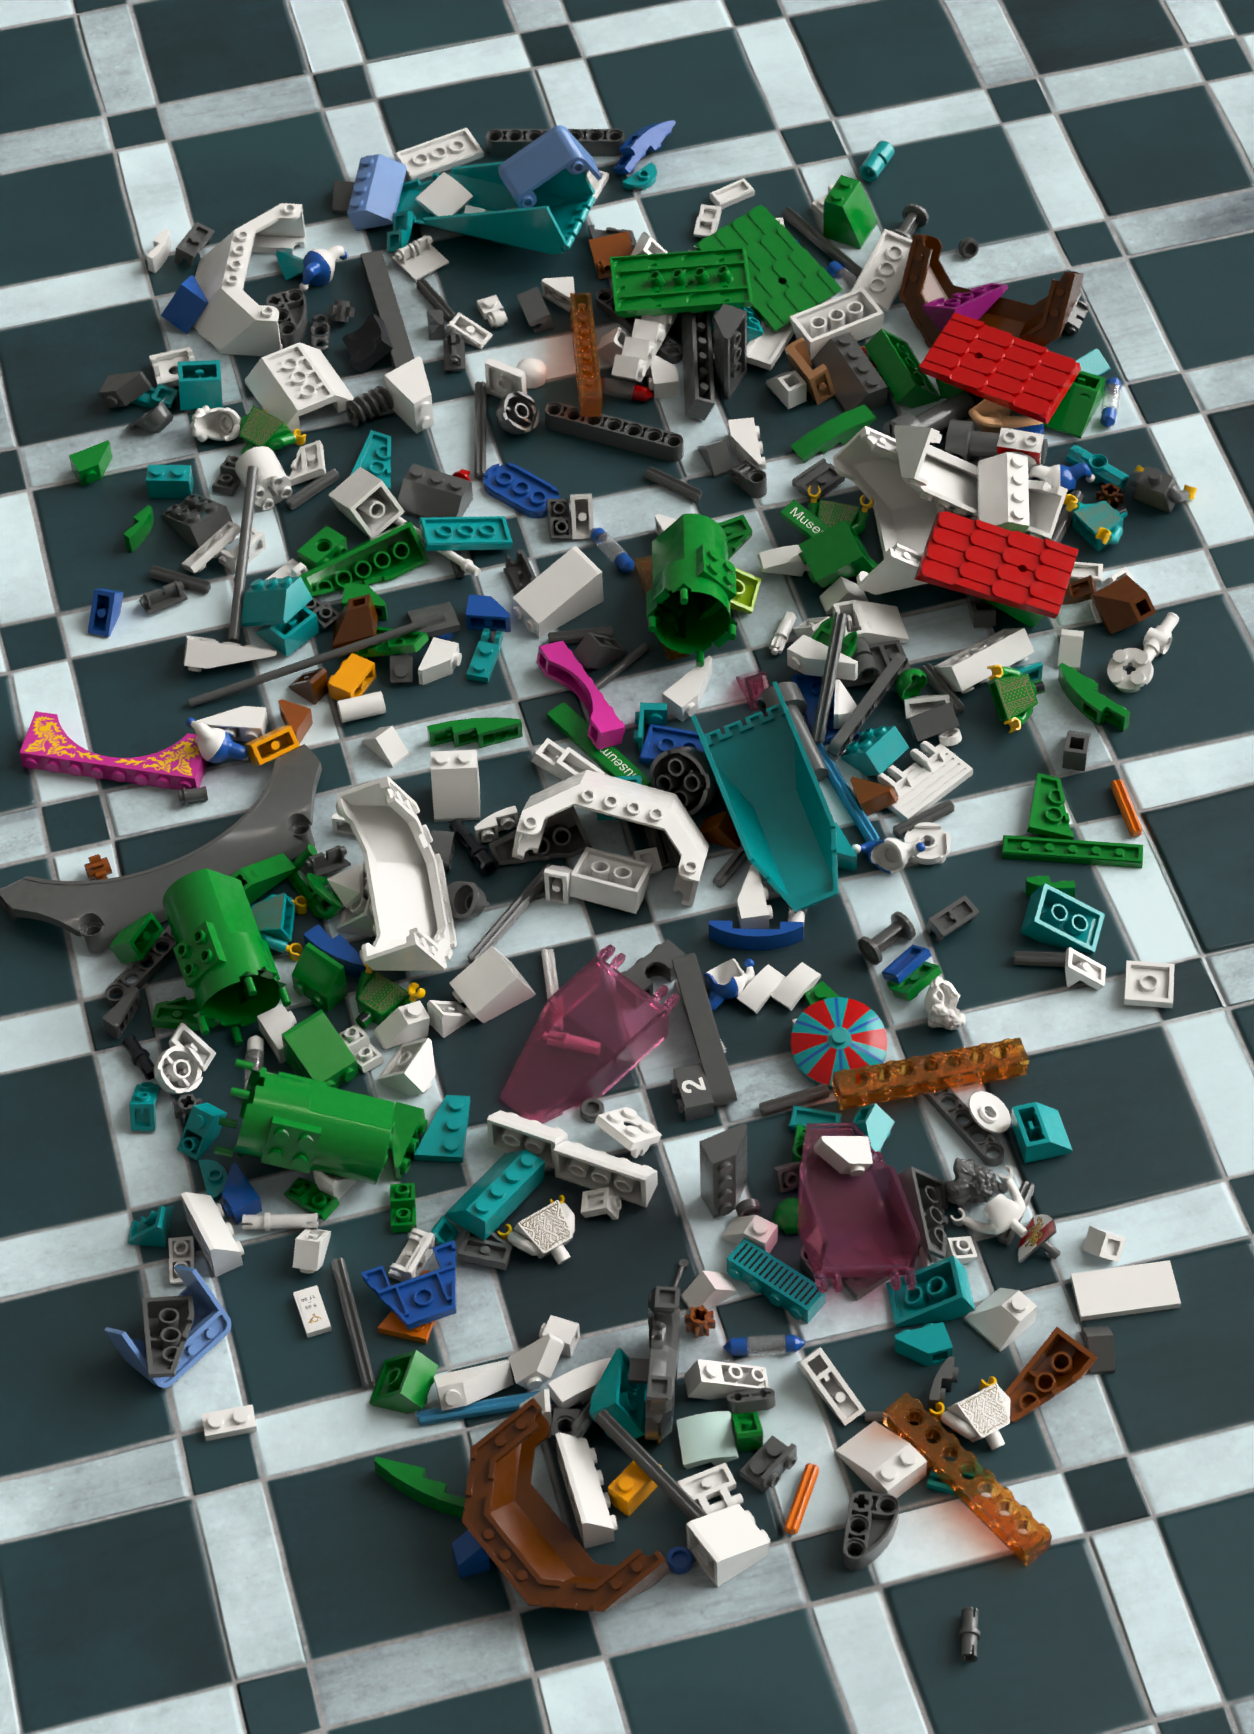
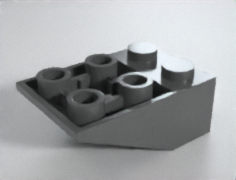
M198 494L187 496L185 501L170 506L166 512L161 514L191 546L196 548L202 546L228 521L233 522L225 505Z

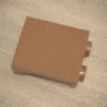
M803 338L790 343L784 348L791 370L796 371L807 383V392L817 405L836 395L827 367L822 364L813 370L810 368L812 362Z

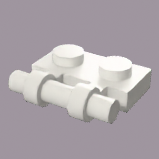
M726 1462L678 1481L680 1487L707 1514L744 1503L740 1493L733 1496L729 1493V1491L736 1489V1482ZM720 1495L721 1501L709 1504V1499Z

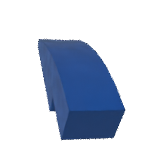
M319 924L303 934L305 945L309 942L343 965L345 974L360 978L362 971L366 969L360 954L341 934L332 939Z

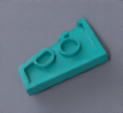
M371 430L351 475L361 467L381 479L390 492L391 436Z
M445 1096L414 1153V1160L463 1163L471 1104L470 1096Z

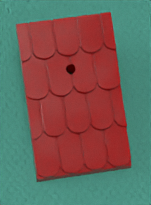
M955 312L919 366L921 373L936 379L941 398L949 399L962 391H966L973 397L975 402H981L986 399L1045 424H1048L1081 370L1080 363H1077L1072 358L1048 351L1046 347L1013 337L1011 333L987 326L985 322Z
M940 511L935 517L914 579L979 597L1033 628L1045 616L1055 619L1059 615L1079 549L1049 539L1043 540L1019 531H1010L978 519L974 521L951 512Z

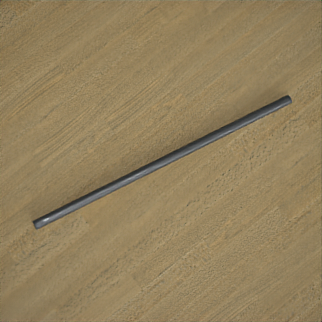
M440 613L188 700L192 708L444 622L446 618L444 613Z

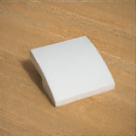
M443 172L415 198V201L435 217L456 215L473 199V195L455 179Z

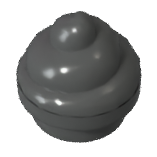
M971 237L962 239L958 245V251L964 258L974 257L979 250L977 241Z

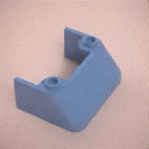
M561 125L555 126L501 163L498 168L501 180L519 208L533 207L537 202V197L533 190L565 168L571 174H580L588 169L598 181L602 179L593 157L570 131Z
M181 1265L174 1267L186 1285V1288L179 1296L193 1295L194 1320L174 1377L148 1378L144 1342L136 1338L130 1339L125 1331L109 1327L104 1329V1332L123 1359L152 1384L162 1388L170 1387L220 1342L231 1329L230 1317L195 1268Z

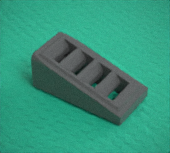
M134 987L103 1016L105 1031L117 1040L122 1036L141 1004L138 988Z

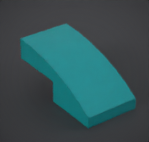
M407 210L393 213V231L387 232V253L397 252L399 248L407 246L412 230V211Z
M158 384L157 388L151 387L150 390L131 403L153 408L162 398L166 397L163 403L167 408H171L178 395V390Z

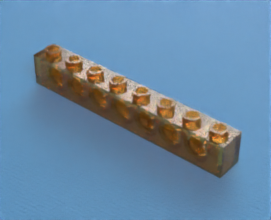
M570 293L569 314L580 416H602L603 395L591 293Z
M1020 1037L1008 1038L972 1047H960L955 1050L935 1052L924 1056H912L903 1060H891L882 1064L865 1065L850 1070L843 1069L839 1072H834L832 1089L839 1109L844 1110L944 1091L950 1088L954 1089L1027 1075L1029 1058Z
M906 1392L884 1410L883 1423L893 1433L909 1442L927 1460V1467L939 1476V1479L953 1490V1493L1026 1566L1050 1548L1052 1536L1047 1526L1043 1523L1039 1524L1033 1518L1031 1511L1025 1505H1020L1014 1499L1012 1492L1007 1487H1002L996 1481L994 1474L989 1469H984L978 1463L975 1455L970 1451H966L960 1445L957 1437L952 1433H948L942 1427L937 1417L934 1415L930 1416L924 1410L922 1403L917 1398H912ZM916 1421L919 1425H911L909 1422ZM935 1439L937 1443H929L927 1440ZM945 1457H953L955 1461H948ZM971 1474L974 1478L966 1479L963 1475ZM981 1493H989L992 1496L984 1497ZM1007 1511L1010 1513V1515L1004 1516L1001 1515L999 1512ZM1018 1529H1025V1530H1027L1029 1533H1027V1534H1021V1533H1019L1017 1530H1018Z

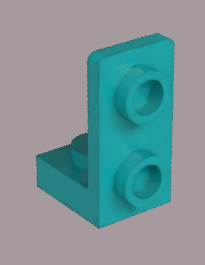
M640 702V712H635V725H638V729H634V743H638V751H641L643 747L645 724L667 725V703Z
M143 1082L136 1085L129 1104L131 1131L156 1130L155 1104L161 1090L158 1084Z

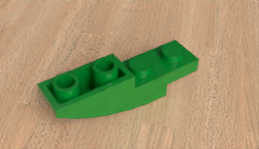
M1064 663L1059 665L1058 681L1071 703L1083 715L1098 726L1104 721L1121 731H1124L1129 726L1130 711L1111 701L1105 695L1098 693L1099 684L1093 679L1087 678Z

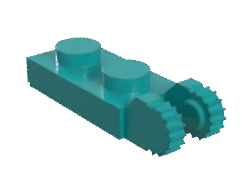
M484 628L481 640L478 641L466 673L467 679L489 683L501 651L503 631H497L493 644L488 643L490 629Z

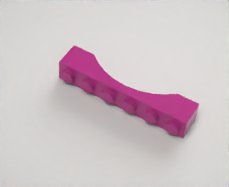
M564 641L539 646L536 663L544 675L570 689L578 696L587 709L589 716L587 735L597 750L622 744L623 734L625 733L624 723L620 721L612 706H609L604 699L602 692L594 685L592 678L586 674L582 664L576 660L572 650L566 646Z

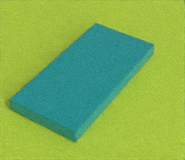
M505 516L428 517L419 519L426 551L512 549L513 546Z

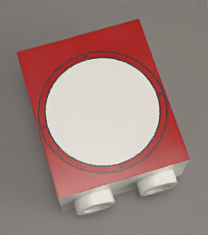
M1001 427L997 444V455L1010 452L1028 456L1029 472L1032 466L1043 465L1041 464V449L1044 434Z

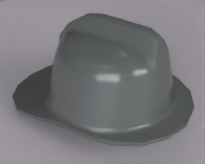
M166 397L162 398L151 410L130 423L126 429L137 424L152 433L163 430L173 420V415L163 403Z
M456 881L447 886L453 918H475L482 914L485 907L490 906V903L486 901L484 891L476 883Z

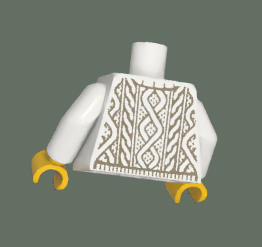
M560 1195L559 1201L554 1202L551 1198L550 1205L518 1222L514 1228L515 1231L512 1230L510 1224L505 1225L506 1233L498 1231L500 1239H504L532 1256L542 1259L551 1253L557 1264L560 1265L571 1258L564 1245L568 1244L573 1238L575 1214L565 1203L564 1196Z
M991 1376L989 1377L988 1384L981 1379L980 1391L948 1407L946 1412L943 1403H936V1410L938 1412L930 1408L929 1418L934 1422L941 1421L971 1442L985 1437L990 1449L994 1450L1005 1444L999 1429L1010 1424L1011 1400L998 1386L996 1378Z

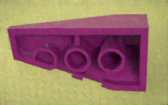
M989 283L972 288L970 292L952 294V299L945 301L944 298L935 299L922 305L924 312L942 332L954 312L978 320L1008 289V285Z

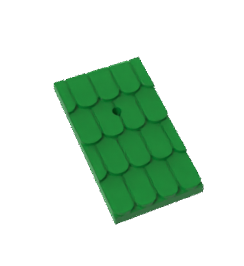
M762 205L753 208L694 245L697 251L745 248L754 307L750 308L754 310L774 333L791 323L790 316L822 304L843 290L830 274L816 262L806 249L802 248L787 229Z
M744 247L610 257L614 305L618 317L628 318L649 314L659 316L687 311L696 313L717 310L723 304L738 309L754 307L747 252Z

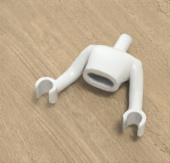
M1005 1165L1009 1175L1002 1176L998 1172L1000 1181L1006 1184L1012 1200L999 1194L986 1205L983 1212L988 1217L989 1224L980 1223L967 1217L965 1211L962 1208H958V1212L962 1215L960 1219H955L953 1215H950L954 1225H965L978 1233L987 1235H999L1010 1228L1021 1238L1027 1234L1028 1230L1018 1222L1026 1209L1025 1203L1013 1181V1171L1009 1165Z

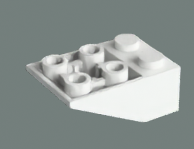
M850 600L833 604V620L836 612L844 613L847 616L845 636L856 631L857 637L866 639L868 645L899 640L900 643L909 641L897 606L861 600Z

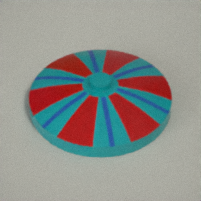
M827 998L810 1005L797 1018L791 1032V1055L801 1074L815 1085L826 1084L829 1090L854 1089L870 1081L881 1069L887 1053V1034L878 1015L865 1004L850 998Z

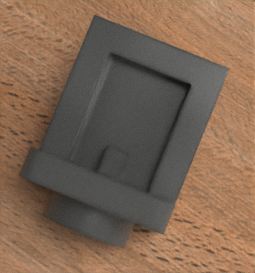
M404 653L390 656L391 684L413 683L412 655Z

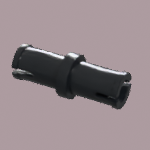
M129 1035L124 1038L122 1045L130 1054L131 1062L139 1067L145 1079L151 1080L155 1078L154 1063L149 1058L150 1053L142 1048L135 1035Z

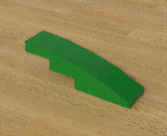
M864 404L823 423L794 442L790 447L801 461L805 463L819 451L825 454L839 442L844 446L864 426H870L877 418Z
M469 718L427 726L428 741L431 747L453 741L455 748L474 742L478 743L479 748L523 737L521 719Z
M375 1457L376 1474L395 1489L419 1503L462 1519L466 1498L448 1494L447 1483L427 1479L425 1468Z

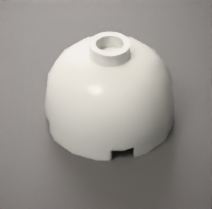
M176 1045L163 1051L156 1059L154 1076L158 1085L165 1092L186 1094L196 1089L202 1082L203 1062L192 1048Z

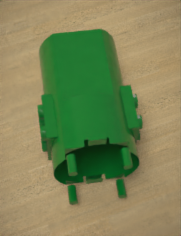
M688 513L681 515L652 541V589L646 593V617L648 630L655 632L657 638L666 647L686 654H693L694 651L696 653V665L703 667L704 652L712 646V642L720 648L729 639H736V625L738 623L731 619L730 600L737 595L736 569L728 561V541L723 528L707 516Z
M206 868L189 873L175 881L165 892L162 904L176 942V946L173 949L186 987L192 988L199 1011L193 1017H197V1023L203 1036L210 1033L208 1027L213 1028L219 1023L215 1021L218 1019L221 1025L231 1028L235 1044L240 1046L244 1041L239 1027H237L238 1024L241 1023L243 1027L258 1021L257 1016L275 1008L280 999L284 1007L291 1005L287 990L284 988L287 984L279 982L280 977L267 941L261 938L241 880Z
M236 1059L235 1068L251 1071L246 1090L232 1087L230 1096L243 1098L239 1117L243 1118L235 1149L215 1145L214 1154L232 1158L234 1150V1152H238L237 1157L248 1155L261 1158V1163L308 1174L310 1170L373 1185L377 1183L382 1169H385L388 1158L387 1151L391 1149L394 1139V1102L329 1087L327 1082L280 1071L279 1074L266 1072L267 1068L261 1067V1070H259V1067L258 1070H253L254 1063ZM220 1116L218 1125L236 1129L238 1120Z

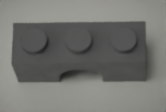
M669 939L662 944L656 945L647 956L638 959L634 966L619 974L616 979V993L637 1010L653 997V982L649 978L662 976L671 983L676 979L671 958L686 954Z

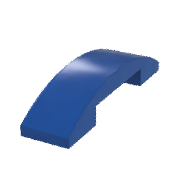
M709 920V939L732 948L772 950L787 947L803 940L804 922H780V929L733 928L732 921Z

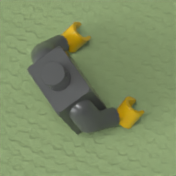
M1137 465L1134 473L1129 477V485L1135 487L1134 499L1171 513L1176 503L1185 501L1188 498L1194 499L1197 491L1196 487L1184 485V489L1180 490L1177 487L1175 478L1161 472L1158 468L1148 466L1143 468Z

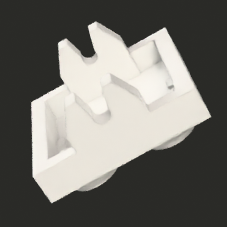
M190 347L149 356L157 386L161 384L170 388L179 386L178 374H170L169 370L173 367H178V362L195 361Z
M627 1107L600 1114L595 1120V1124L600 1127L602 1133L605 1134L607 1132L631 1151V1156L637 1158L638 1155L643 1156L651 1144L658 1143L662 1135L655 1130L651 1123L644 1121L633 1109ZM624 1122L630 1123L631 1125L625 1126Z

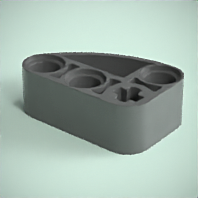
M295 288L268 296L266 298V306H273L279 311L278 325L283 348L301 342L308 327V313L304 292Z
M857 1491L851 1495L843 1544V1564L848 1570L859 1571L877 1559L891 1542L899 1519V1501L895 1496L868 1491ZM890 1509L892 1512L885 1513L882 1510ZM860 1529L863 1532L855 1533L853 1530ZM856 1552L859 1553L860 1556L853 1557L849 1554Z

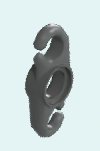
M319 313L312 317L310 346L324 352L329 348L327 344L330 339V318L326 314ZM318 319H323V320H324L323 322H320V323H317V322H316ZM317 331H325V332H326V333L323 334V335H317V334H315ZM320 343H324V344H325V345L322 346V347L316 346V345H318V344H320Z

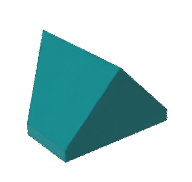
M161 1205L158 1208V1212L152 1210L149 1217L141 1216L140 1222L132 1221L127 1243L130 1245L166 1247L174 1206L164 1207Z

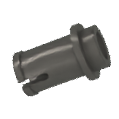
M206 786L191 789L183 787V790H178L180 804L185 803V806L190 802L208 800Z

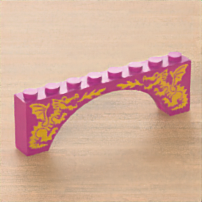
M35 711L20 750L22 765L29 769L135 783L142 786H155L162 789L183 790V787L185 789L200 788L208 765V761L202 757L198 744L195 742L197 736L195 734H187L174 745L150 755L132 758L108 757L90 752L72 741L62 729L57 714Z

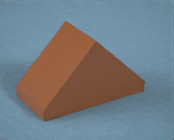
M283 699L279 700V710L284 725H291L300 744L313 724L311 709Z
M853 776L850 779L858 802L866 816L891 806L898 801V797L892 787Z

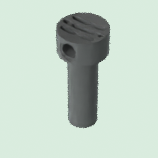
M962 391L915 417L909 413L898 415L883 425L882 433L895 439V425L928 427L941 432L948 428L951 419L964 420L969 417V410L976 406V403L968 392Z
M951 419L946 436L945 452L969 463L972 456L983 458L996 456L1000 433L975 431L974 422ZM1047 439L1043 440L1041 449V464L1043 465L1047 456Z
M778 683L819 783L827 777L829 771L803 718V714L807 710V703L796 683ZM774 686L767 688L757 699V706L762 711L764 717L768 716L767 708L780 703Z

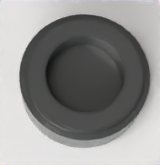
M596 1098L586 1099L580 1105L581 1118L588 1123H595L597 1116L605 1113L604 1104Z
M753 1198L741 1201L735 1208L738 1217L759 1215L762 1211L759 1200Z

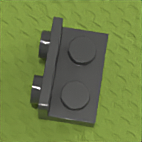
M772 1435L740 1470V1476L762 1493H765L769 1487L773 1488L776 1486L781 1478V1474L786 1469L790 1470L797 1461V1446L791 1443L788 1447Z

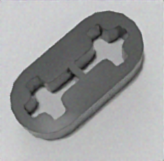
M771 1388L739 1390L731 1392L726 1396L727 1410L734 1414L769 1410L776 1404L775 1392Z

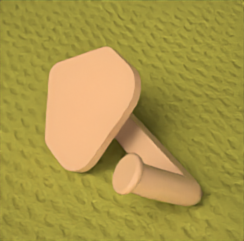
M986 399L969 410V416L983 432L999 433L1001 427L1021 428L1043 424L1030 417L1010 416L1011 409Z

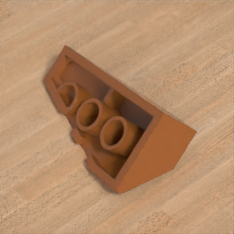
M1056 1327L1005 1391L1011 1400L1010 1421L1013 1423L1017 1422L1080 1380L1098 1357L1060 1328Z

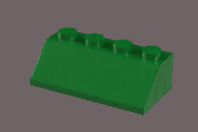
M881 328L864 345L868 352V358L875 363L876 371L886 381L885 384L893 393V399L898 405H904L913 409L941 399L928 375L920 372V362L906 341Z

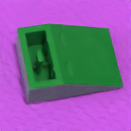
M1080 370L1048 424L1043 423L1044 427L1081 439L1104 396L1105 378Z

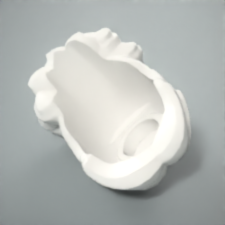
M205 405L202 408H198L192 416V435L197 437L200 442H204L209 438L217 441H230L235 439L240 433L239 424L241 418L230 408L219 407L210 409Z
M940 976L931 981L925 996L928 1026L957 1030L962 1025H965L966 1022L965 1015L956 1008L961 995L957 993L949 981L943 980Z

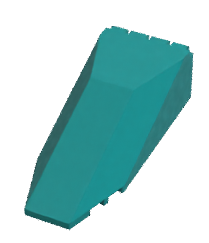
M503 162L452 167L453 173L448 174L473 195V199L466 205L490 211L467 214L464 213V206L456 215L435 217L432 213L429 214L415 201V198L439 177L438 172L432 174V180L420 183L419 179H414L403 183L396 212L412 211L414 224L547 254H563L564 251L569 250L596 199L593 196L595 191L585 171L580 174H571L565 168L533 190L537 197V202L533 207L519 208L498 173V168Z
M775 681L772 684L780 703L766 709L767 717H764L762 711L745 717L747 723L745 726L742 725L741 720L724 726L726 733L723 735L720 729L704 734L696 716H691V719L748 860L789 907L797 913L839 895L836 824L778 683Z

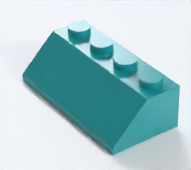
M526 1149L505 1153L445 1213V1217L485 1241L544 1181L545 1161Z

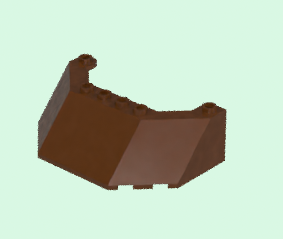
M913 234L899 298L907 308L917 329L921 332L925 343L931 348L942 332L924 312L922 305L938 298H944V301L952 299V294L970 292V289L955 286L939 260L942 244L938 238L925 234ZM1068 271L1062 275L1060 281L1052 279L1048 296L1034 305L1000 297L978 320L985 322L987 326L1011 333L1013 337L1044 347L1061 336L1079 296L1084 274Z
M532 1398L471 1447L462 1523L528 1605L606 1612L653 1587L670 1573L669 1566L658 1550L653 1555L646 1556L638 1548L620 1564L614 1566L596 1564L531 1484L535 1448L547 1439L550 1434V1424L543 1416L541 1406Z

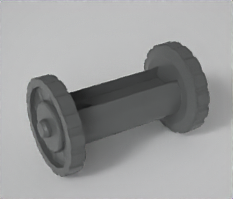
M906 205L902 212L903 223L899 229L891 230V232L912 240L911 236L915 229L925 226L928 222V213L920 205Z
M897 911L892 914V924L872 939L863 936L858 940V948L868 962L878 965L882 962L881 953L901 938L911 940L915 937V928L903 913Z

